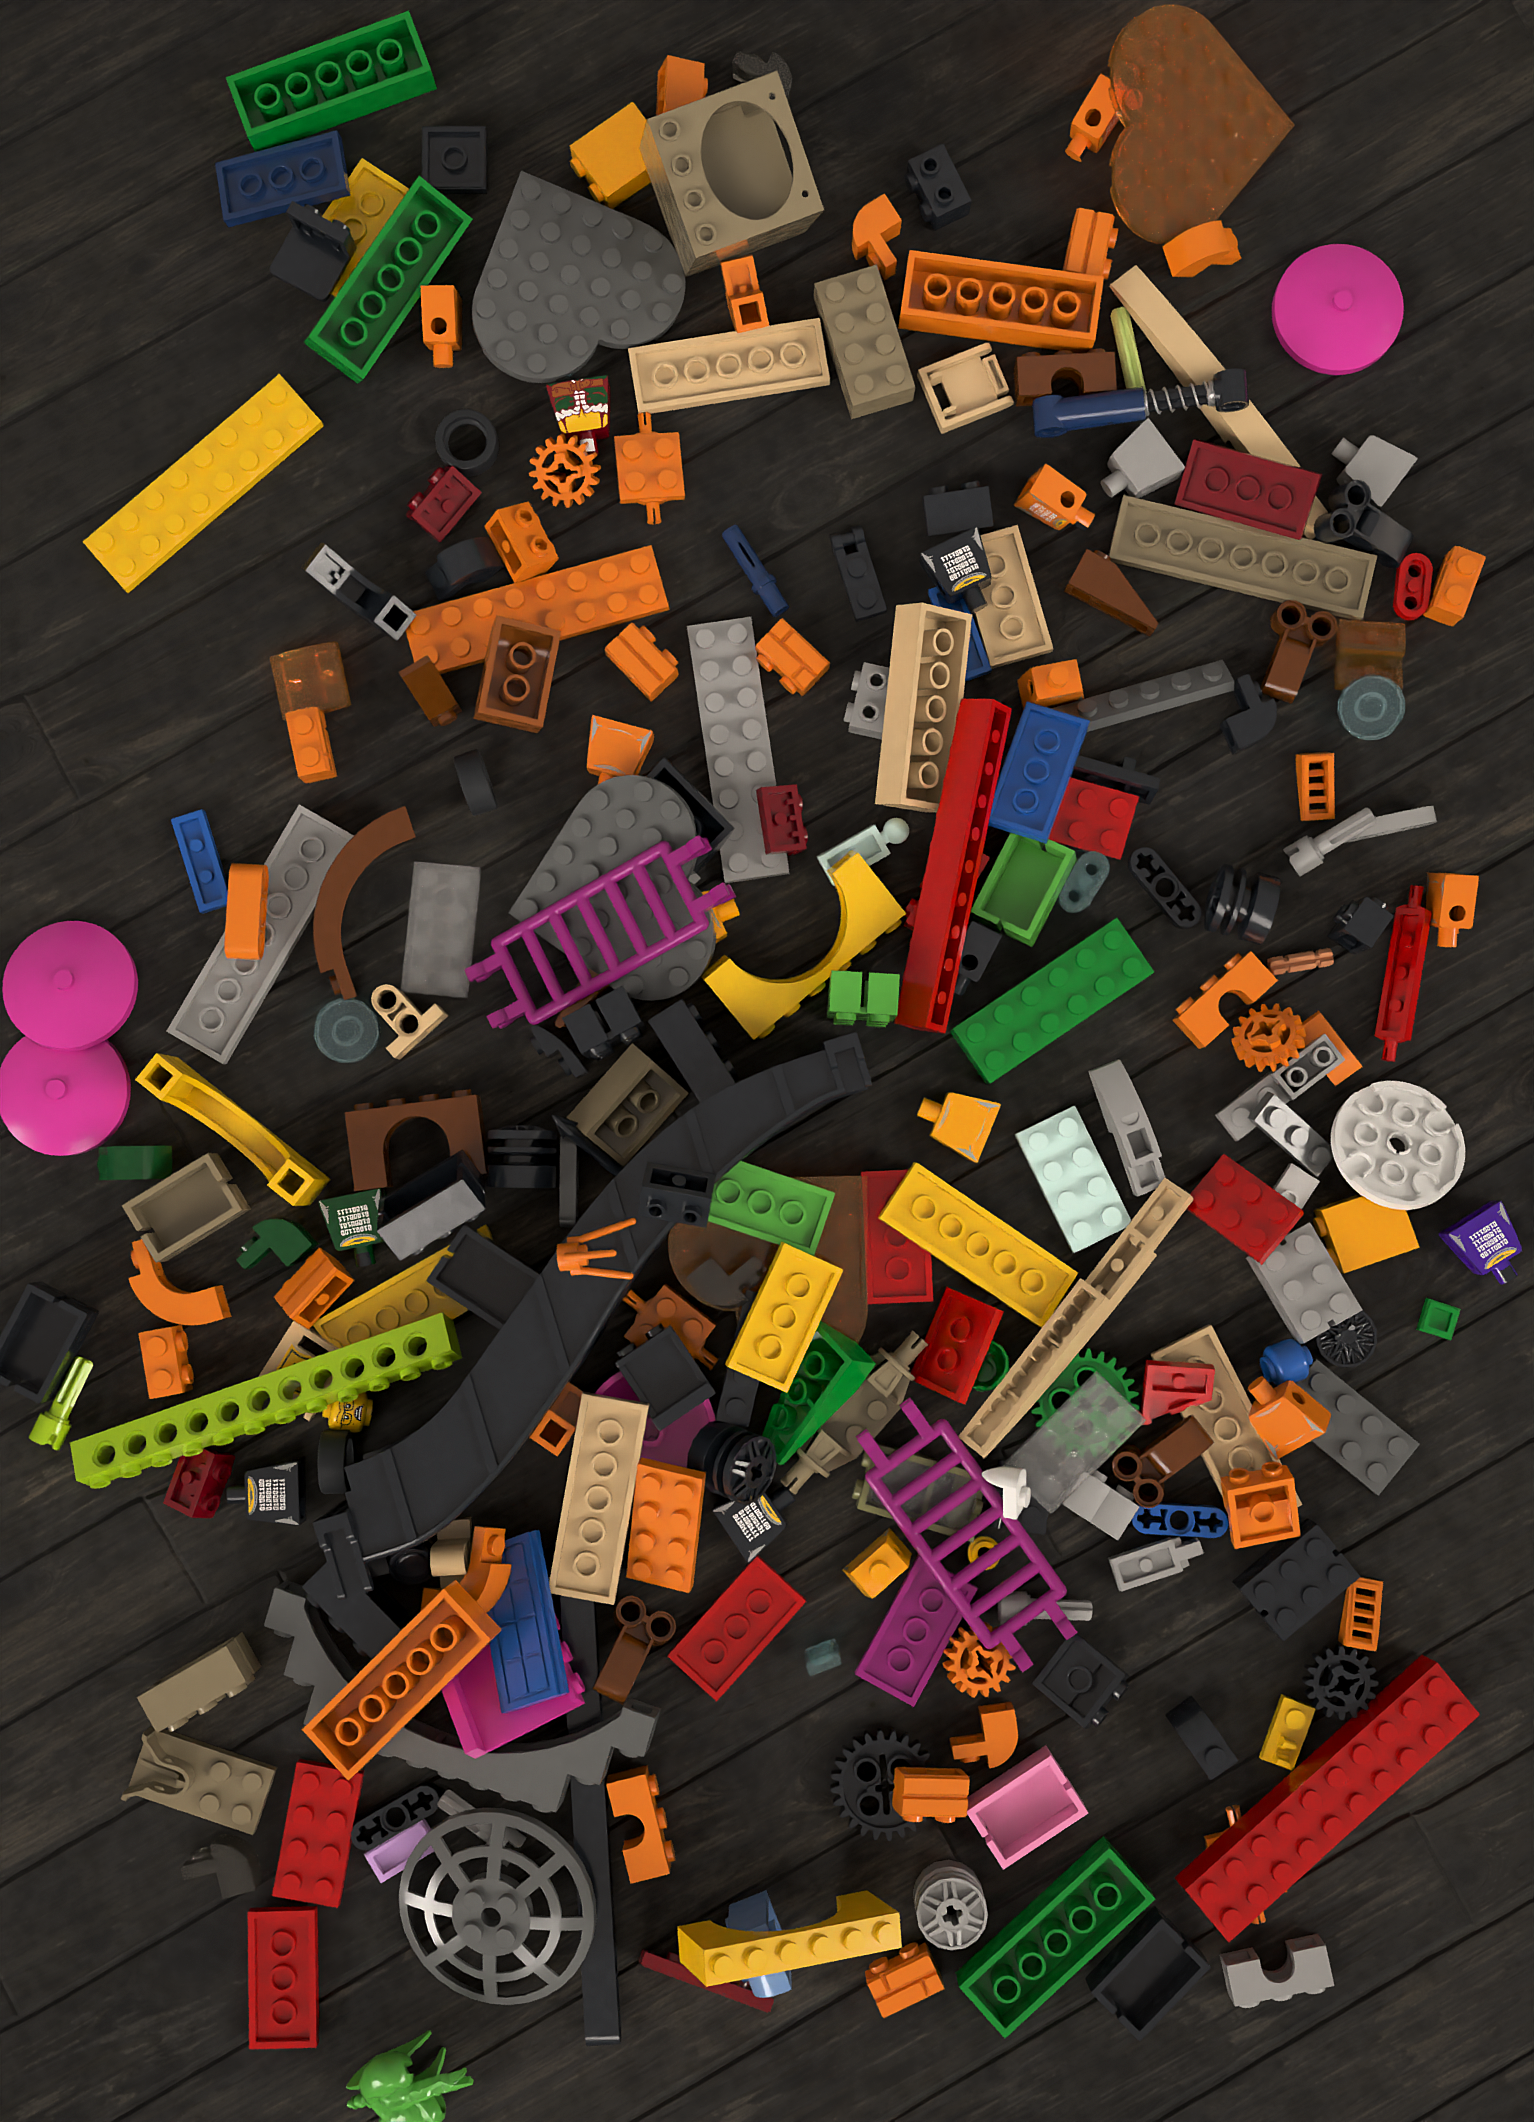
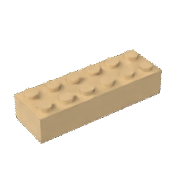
M922 602L896 605L875 804L920 812H937L950 755V746L956 726V716L959 711L960 701L964 695L972 614Z

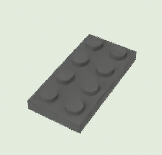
M1313 1358V1363L1309 1365V1375L1306 1379L1296 1382V1384L1331 1413V1418L1326 1433L1311 1440V1442L1374 1494L1379 1496L1420 1444L1320 1361Z

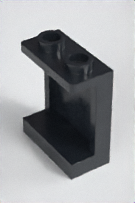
M662 1323L645 1333L648 1340L639 1346L632 1342L618 1351L619 1359L615 1361V1365L621 1371L639 1400L644 1403H650L648 1414L659 1431L716 1394L671 1324L664 1328Z

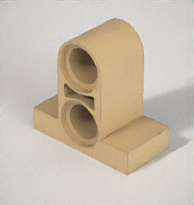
M381 985L372 993L371 1001L374 1009L399 1035L398 1038L386 1047L390 1054L399 1060L448 1017L446 1012L436 1004L422 1014L401 990L392 985ZM388 992H394L396 1004L390 1009H384L381 1002L382 997ZM409 1016H415L418 1020V1028L413 1033L408 1034L403 1028L404 1021Z
M471 1517L455 1518L448 1526L437 1533V1541L431 1547V1573L433 1577L440 1576L441 1588H445L454 1580L460 1583L467 1574L473 1542Z

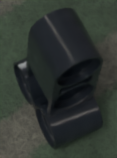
M1353 480L1333 488L1328 497L1329 506L1332 511L1319 516L1314 523L1316 538L1323 543H1332L1344 539L1362 552L1377 555L1376 561L1389 568H1398L1414 539V535L1401 524L1370 504L1371 490L1364 481ZM1348 493L1351 495L1352 502L1348 499ZM1333 520L1337 525V532L1334 530Z

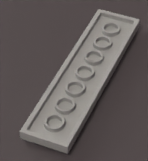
M751 617L687 626L713 806L735 828L720 849L725 883L789 874L787 853L769 855L765 853L756 790L760 787L776 786L759 666L756 660L757 652L755 650Z
M298 805L264 863L268 867L269 884L265 946L262 959L227 958L224 949V932L166 1032L222 1064H227L313 917L319 889L327 870L337 854L354 835L305 807Z

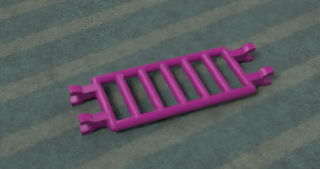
M698 835L675 851H673L669 842L661 841L494 937L491 941V946L495 954L482 962L464 969L469 981L473 982L476 980L478 983L489 978L496 971L503 969L517 997L516 1002L486 1016L491 1027L496 1028L499 1026L500 1029H503L523 1015L526 1016L531 1025H537L706 930L709 926V921L705 912L736 897L731 885H725L722 882L708 893L697 898L681 867L690 860L712 850L707 838H702ZM662 857L693 919V922L679 930H676L645 868L646 865ZM632 873L665 938L649 947L617 884L618 881ZM604 889L637 952L622 962L619 961L589 900L590 897ZM576 905L608 967V970L594 978L591 977L561 916L562 913ZM550 921L581 984L565 994L534 932V929ZM520 937L523 938L553 1001L539 1009L536 1008L506 947Z
M909 1397L899 1406L919 1434L891 1455L886 1457L867 1428L856 1435L858 1442L875 1464L873 1468L866 1472L865 1479L983 1646L991 1649L1002 1642L1018 1667L1024 1672L1034 1664L1013 1633L1044 1610L1066 1640L1078 1633L1056 1603L1066 1595V1586L1018 1519L1003 1517V1498L993 1484L982 1477L983 1470L949 1422L945 1419H939L930 1426ZM941 1435L952 1452L892 1495L881 1478ZM961 1462L972 1479L912 1522L901 1505ZM981 1490L992 1507L934 1549H931L920 1533ZM1000 1517L1011 1535L951 1577L940 1560ZM1020 1545L1031 1562L971 1605L959 1588ZM1040 1573L1050 1587V1590L990 1632L979 1616Z

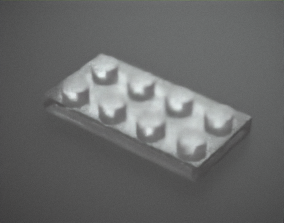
M414 861L401 983L402 992L468 998L469 979L464 969L470 967L472 962L481 875L479 867Z
M1096 1371L1003 1463V1466L1025 1469L1026 1487H1030L1031 1495L1052 1514L1146 1421V1418Z

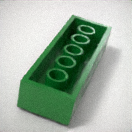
M409 11L226 77L247 137L255 152L291 143L437 89L430 65Z
M418 176L303 343L354 382L360 383L421 296V286H427L473 219L422 177Z
M1116 918L957 1025L950 1033L985 1084L988 1085L1154 973V970L1121 922Z
M1103 1836L956 1972L959 1988L999 2033L1006 2038L1155 1900V1897L1146 1882Z

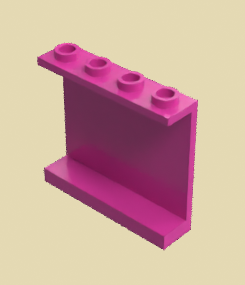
M556 1617L557 1628L560 1630V1624ZM560 1641L569 1693L502 1714L489 1643L442 1689L466 1755L476 1759L585 1704L581 1694L585 1691V1687L577 1672L573 1674L569 1664L573 1657L565 1641Z

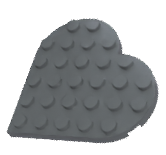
M521 171L474 294L472 305L474 334H476L486 357L504 373L516 379L532 383L554 382L558 378L571 373L574 374L580 370L592 357L598 344L614 349H628L638 347L654 339L657 340L665 334L677 319L685 295V273L673 245L652 226Z
M618 776L596 785L581 799L509 911V914L522 922L661 841L669 842L673 851L684 846L689 840L697 836L694 823L695 818L688 804L673 788L664 782L647 776ZM662 857L646 865L645 868L676 930L693 922ZM697 857L681 866L687 879H689L694 869ZM632 873L618 881L617 884L648 947L665 938L634 874ZM689 881L696 897L703 896L701 891ZM604 889L590 897L589 900L619 961L622 962L635 955L637 952L606 890ZM576 905L562 913L561 916L587 968L597 974L608 970L606 962L578 906ZM712 910L705 912L709 921V926L706 930L613 981L609 986L613 989L623 986L630 997L650 1001L670 998L689 989L705 973L714 954L716 932L711 914ZM550 921L534 929V932L565 953Z

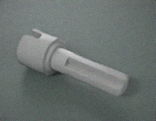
M1364 808L1314 839L1312 836L1308 837L1306 835L1283 850L1290 857L1289 861L1299 876H1302L1324 863L1322 859L1325 858L1324 855L1375 825L1376 818L1369 808Z
M1013 1591L998 1602L999 1625H1002L1027 1607L1036 1598H1030L1026 1591ZM1060 1599L1056 1602L1068 1620H1091L1093 1614L1091 1601ZM1044 1610L1042 1613H1040L1033 1619L1051 1618Z
M449 1789L443 1794L437 1804L440 1809L450 1816L465 1810L476 1809ZM492 1824L465 1826L485 1841V1845L490 1844ZM506 1826L503 1847L509 1842L515 1848H519L527 1837L515 1828ZM502 1860V1864L507 1867L510 1862Z

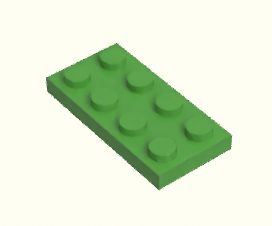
M740 1161L715 1184L708 1221L778 1245L782 1241L814 1256L835 1192Z

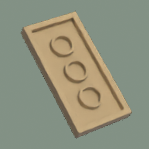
M1018 525L980 535L992 580L991 585L981 590L988 605L973 614L991 669L1052 652L1053 645Z

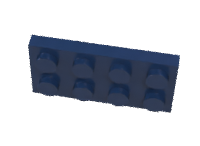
M337 130L215 163L223 220L228 227L286 213L292 201L301 206H304V204L312 206L351 196L342 138Z

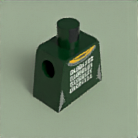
M378 1188L318 1201L335 1249L342 1251L353 1248L356 1268L376 1264L372 1244L385 1242L377 1232V1218L379 1216V1199L387 1195L386 1188Z

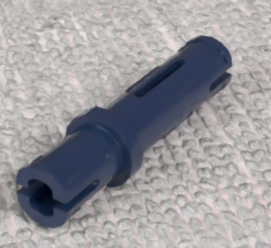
M733 525L722 533V537L753 585L751 589L754 594H759L774 618L788 610L789 605L775 584L777 580L774 575H769L738 525Z

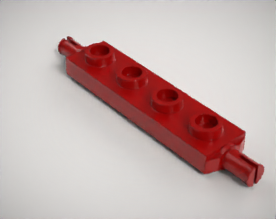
M1410 885L1408 903L1396 907L1375 1036L1384 1041L1381 1058L1383 1061L1395 1062L1398 1043L1411 1041L1432 911L1421 906L1424 890L1422 886Z

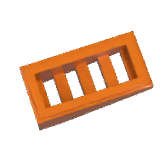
M1313 752L1296 754V775L1301 821L1335 819L1334 753ZM1321 763V769L1309 770V764ZM1322 776L1323 782L1309 783V777ZM1309 790H1323L1324 795L1309 796ZM1325 803V809L1309 810V804Z
M1360 1577L1346 1589L1338 1641L1344 1646L1369 1651L1377 1650L1383 1581ZM1356 1587L1372 1590V1596L1356 1594ZM1355 1601L1370 1604V1609L1356 1608ZM1354 1616L1368 1618L1367 1624L1353 1621ZM1353 1630L1366 1632L1365 1638L1353 1636Z

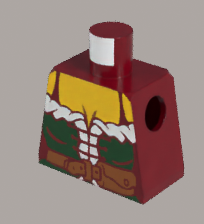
M604 375L546 384L561 434L565 435L566 441L568 442L572 436L576 435L579 446L588 442L589 446L586 452L588 454L596 452L598 455L597 440L610 436V385L608 376Z

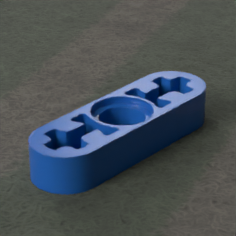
M1160 1502L1158 1506L1153 1508L1140 1506L1130 1521L1139 1532L1157 1535L1217 1538L1222 1536L1228 1528L1226 1514L1218 1507L1212 1505ZM1144 1509H1148V1512L1153 1516H1161L1160 1509H1165L1162 1516L1164 1528H1159L1161 1522L1158 1520H1149L1147 1526H1143V1523L1137 1519V1516L1142 1515ZM1177 1510L1184 1511L1188 1517L1187 1524L1180 1529L1173 1528L1170 1524V1516ZM1198 1511L1196 1516L1199 1519H1209L1211 1513H1214V1516L1220 1520V1523L1215 1524L1213 1530H1210L1209 1526L1204 1523H1196L1197 1530H1193L1195 1526L1193 1512Z

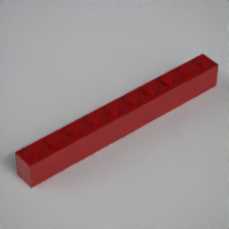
M961 699L956 716V726L950 746V755L943 780L939 808L936 813V823L930 843V852L923 877L919 905L916 911L914 930L910 940L907 964L903 974V983L898 1002V1015L894 1022L895 1024L915 1030L946 1034L1012 708L994 699Z

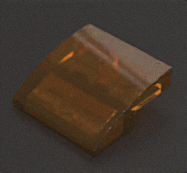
M1340 619L1336 638L1334 689L1345 690L1353 681L1362 677L1379 676L1389 680L1400 694L1403 688L1402 658L1406 653L1405 624Z
M338 642L316 644L270 657L283 720L286 721L285 713L309 707H318L320 711L326 714L351 705Z

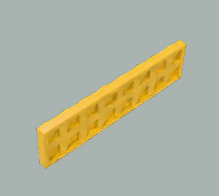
M278 374L86 538L83 543L121 587L129 593L324 425L284 378Z

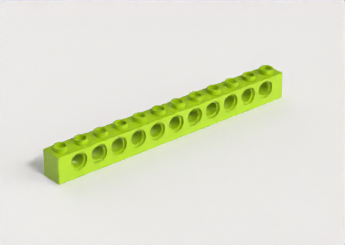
M442 1312L70 1443L76 1481L86 1484L90 1488H103L110 1485L111 1480L119 1477L130 1478L141 1474L142 1469L151 1466L162 1467L172 1463V1459L182 1455H198L203 1452L205 1447L229 1444L234 1441V1437L243 1434L254 1435L261 1433L265 1430L266 1426L274 1423H290L296 1419L297 1415L306 1412L318 1413L327 1409V1405L336 1401L350 1402L357 1399L360 1393L369 1390L376 1392L387 1389L390 1386L389 1383L398 1380L408 1381L421 1376V1372L432 1368L440 1370L450 1367L453 1364L452 1361L462 1358L454 1321ZM427 1343L425 1352L417 1356L418 1348L422 1344ZM395 1354L394 1362L386 1367L388 1357ZM364 1365L362 1374L355 1378L357 1368ZM333 1376L331 1384L324 1388L325 1380ZM301 1387L300 1395L293 1399L294 1391ZM270 1397L268 1407L262 1410L264 1401ZM239 1408L238 1416L231 1420L233 1412ZM208 1419L206 1428L201 1431L202 1423ZM177 1430L175 1439L170 1442L172 1433ZM146 1441L144 1450L140 1452V1446ZM115 1452L113 1461L109 1463L110 1456Z

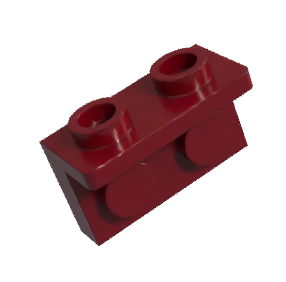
M453 465L445 466L444 468L439 466L428 478L427 481L430 485L423 494L418 491L407 504L410 509L405 515L410 520L418 523L437 542H441L482 493Z
M797 784L760 787L757 789L756 795L766 855L780 853L795 855L806 850L808 834L802 822L803 801L800 794H798Z
M208 1447L203 1448V1452L198 1455L180 1456L163 1503L191 1518H213L220 1505V1499L227 1479L231 1475L235 1456L230 1453H219Z

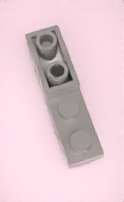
M1322 1034L1306 1045L1305 1048L1298 1051L1300 1056L1298 1059L1289 1057L1288 1067H1285L1282 1063L1279 1064L1276 1071L1272 1072L1271 1070L1239 1094V1097L1215 1114L1235 1141L1240 1140L1256 1127L1247 1117L1267 1091L1275 1094L1286 1104L1297 1098L1345 1061V1058L1326 1034Z
M1117 1059L1089 1070L1088 1072L1108 1131L1114 1135L1133 1194L1140 1196L1155 1190L1165 1178L1159 1160L1162 1154L1144 1107L1121 1060Z

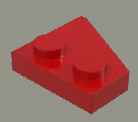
M1146 1360L1140 1412L1141 1425L1151 1424V1419L1171 1413V1415L1184 1411L1189 1406H1198L1211 1401L1215 1375L1214 1365Z

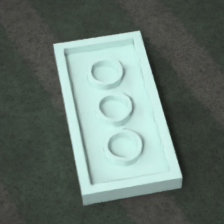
M1075 1106L1014 1134L1072 1253L1123 1230L1129 1225L1131 1219Z

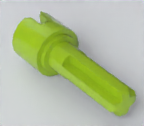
M80 1356L74 1358L49 1411L39 1414L29 1439L40 1445L48 1443L52 1445L54 1450L61 1449L72 1426L69 1424L70 1420H68V1417L93 1367V1362Z

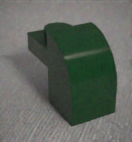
M172 1146L99 1147V1158L97 1161L99 1180L166 1179L172 1175Z
M285 1218L268 1219L252 1227L261 1238L253 1237L240 1249L243 1254L236 1261L244 1270L252 1269L273 1251L287 1267L295 1266L319 1243L296 1221Z

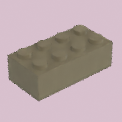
M877 265L814 283V301L851 419L913 401L915 384Z

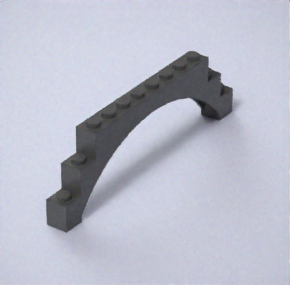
M286 1580L274 1589L264 1626L274 1629L273 1632L278 1636L295 1637L284 1675L293 1678V1681L298 1685H314L304 1724L307 1725L358 1673L336 1645L323 1621L319 1609L314 1607L305 1597L306 1591L302 1588V1585ZM629 1698L620 1711L582 1731L550 1740L530 1743H506L476 1759L464 1753L459 1736L443 1732L412 1718L377 1754L384 1757L396 1756L402 1758L412 1767H427L436 1770L441 1777L447 1779L459 1778L469 1782L471 1787L478 1790L490 1789L496 1791L509 1801L521 1800L530 1803L534 1809L540 1812L548 1813L553 1811L556 1813L564 1801L571 1775L575 1776L578 1782L585 1785L601 1784L607 1774L614 1747L618 1748L619 1752L625 1756L632 1758L644 1757L650 1747L661 1708Z

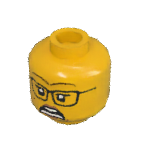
M363 1392L358 1394V1398L353 1401H336L327 1405V1409L322 1411V1417L328 1418L330 1429H349L352 1433H358L363 1429V1426H369L373 1400L368 1399L367 1393Z

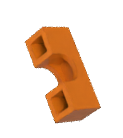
M1251 951L1243 956L1239 952L1236 953L1223 965L1227 970L1219 978L1212 975L1199 987L1203 992L1195 1000L1188 997L1175 1009L1179 1014L1173 1019L1174 1023L1198 1049L1206 1047L1229 1026L1221 1016L1218 1008L1219 1000L1224 993L1236 994L1246 1005L1254 1003L1278 981Z
M646 1765L608 1775L606 1786L614 1817L626 1814L634 1815L642 1821L645 1828L640 1836L624 1841L622 1851L630 1884L670 1874L671 1862L675 1861V1852L672 1841L665 1840L663 1829L667 1828V1820L664 1808L657 1807L655 1796L659 1795V1787L655 1774L649 1775Z

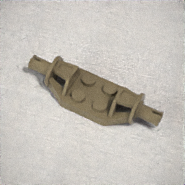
M913 1330L894 1353L891 1351L888 1353L880 1347L878 1353L870 1355V1358L876 1363L874 1368L885 1359L888 1361L874 1373L869 1374L859 1389L817 1430L819 1434L808 1450L806 1448L815 1433L796 1451L800 1459L780 1479L781 1483L787 1487L796 1478L789 1486V1490L792 1493L797 1494L798 1490L814 1472L820 1473L827 1478L830 1475V1471L856 1459L864 1450L858 1442L856 1435L867 1428L872 1437L875 1438L901 1409L899 1404L904 1400L910 1380L913 1382L915 1379L909 1372L910 1368L908 1366L928 1346L922 1338L919 1339V1336Z

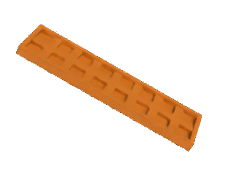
M652 545L413 611L417 616L405 631L414 663L428 655L439 673L442 674L485 661L489 637L496 616L561 631L560 640L664 612L669 610V605Z

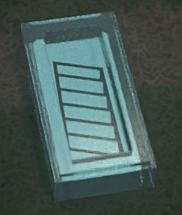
M836 1639L827 1640L805 1650V1663L810 1676L842 1664L840 1649Z

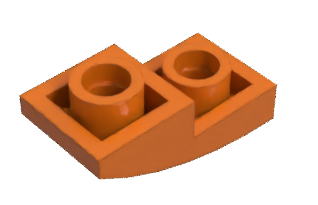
M1317 1011L1302 1022L1306 1032V1037L1303 1038L1305 1046L1322 1034H1326L1345 1058V1061L1326 1074L1335 1086L1362 1067L1320 1011Z

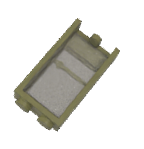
M876 1441L886 1457L899 1449L898 1447ZM864 1451L861 1466L866 1467L863 1480H856L852 1498L857 1499V1509L893 1519L865 1479L866 1472L873 1468L875 1464L866 1451ZM915 1453L881 1479L893 1495L939 1462L940 1459ZM956 1465L903 1503L901 1507L913 1522L972 1478L963 1466ZM981 1490L927 1529L952 1536L974 1520L977 1514L980 1515L983 1507V1493ZM975 1536L970 1538L968 1541L973 1542Z

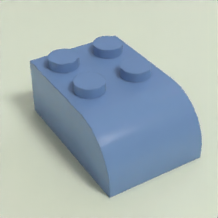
M767 1890L729 1905V1916L725 1919L727 1928L743 1931L782 1930ZM791 1970L742 1980L743 1983L749 1982L754 1996L759 1998L772 1997L792 1990Z

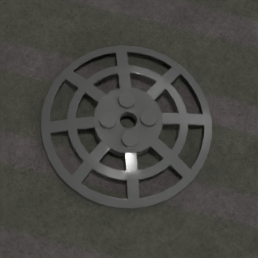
M478 1808L465 1810L447 1817L432 1827L418 1842L409 1856L401 1876L399 1890L400 1916L404 1932L413 1951L423 1965L439 1981L452 1990L474 2000L489 2004L514 2005L529 2003L548 1996L562 1987L576 1973L584 1961L594 1938L597 1920L596 1898L591 1879L583 1862L574 1849L556 1831L543 1822L521 1812L504 1808ZM492 1824L489 1845L471 1846L452 1855L442 1838L448 1832L464 1826ZM506 1826L532 1835L548 1846L555 1854L539 1867L525 1855L503 1847ZM432 1846L442 1864L430 1879L426 1895L424 1896L408 1890L409 1881L415 1865L422 1854ZM488 1857L487 1872L477 1874L470 1879L459 1865L470 1859ZM502 1860L519 1866L530 1876L520 1884L512 1877L502 1874ZM563 1865L571 1873L579 1891L583 1916H562L559 1896L549 1878ZM447 1873L459 1888L453 1903L435 1899L439 1884ZM538 1887L543 1890L548 1901L551 1916L534 1915V1908L529 1895ZM408 1905L425 1911L428 1931L434 1944L437 1946V1949L429 1954L421 1945L415 1933ZM485 1909H496L501 1919H490L486 1915ZM435 1914L452 1918L457 1935L446 1943L438 1930ZM531 1929L550 1931L547 1943L538 1956L523 1943ZM582 1930L581 1941L574 1958L561 1975L557 1974L545 1963L556 1949L561 1931ZM467 1945L474 1951L483 1954V1969L466 1963L455 1953ZM513 1952L525 1964V1966L515 1970L497 1972V1956ZM447 1959L464 1973L483 1979L484 1991L474 1989L459 1982L446 1973L439 1964ZM533 1972L549 1984L536 1991L516 1995L498 1994L497 1982L518 1980Z

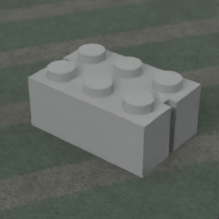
M1310 1222L1286 1235L1262 1265L1250 1256L1246 1258L1294 1340L1299 1344L1313 1339L1330 1329L1331 1326H1335L1362 1311L1361 1306Z

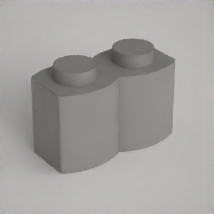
M1092 1466L1088 1471L1079 1467L1059 1501L1108 1535L1119 1540L1140 1507L1133 1502V1493L1121 1485H1118L1116 1489L1110 1487L1105 1483L1108 1477Z

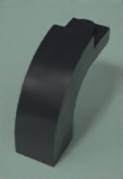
M320 542L301 567L303 571L318 582L320 587L371 626L398 641L417 616L397 597L366 579L324 543Z

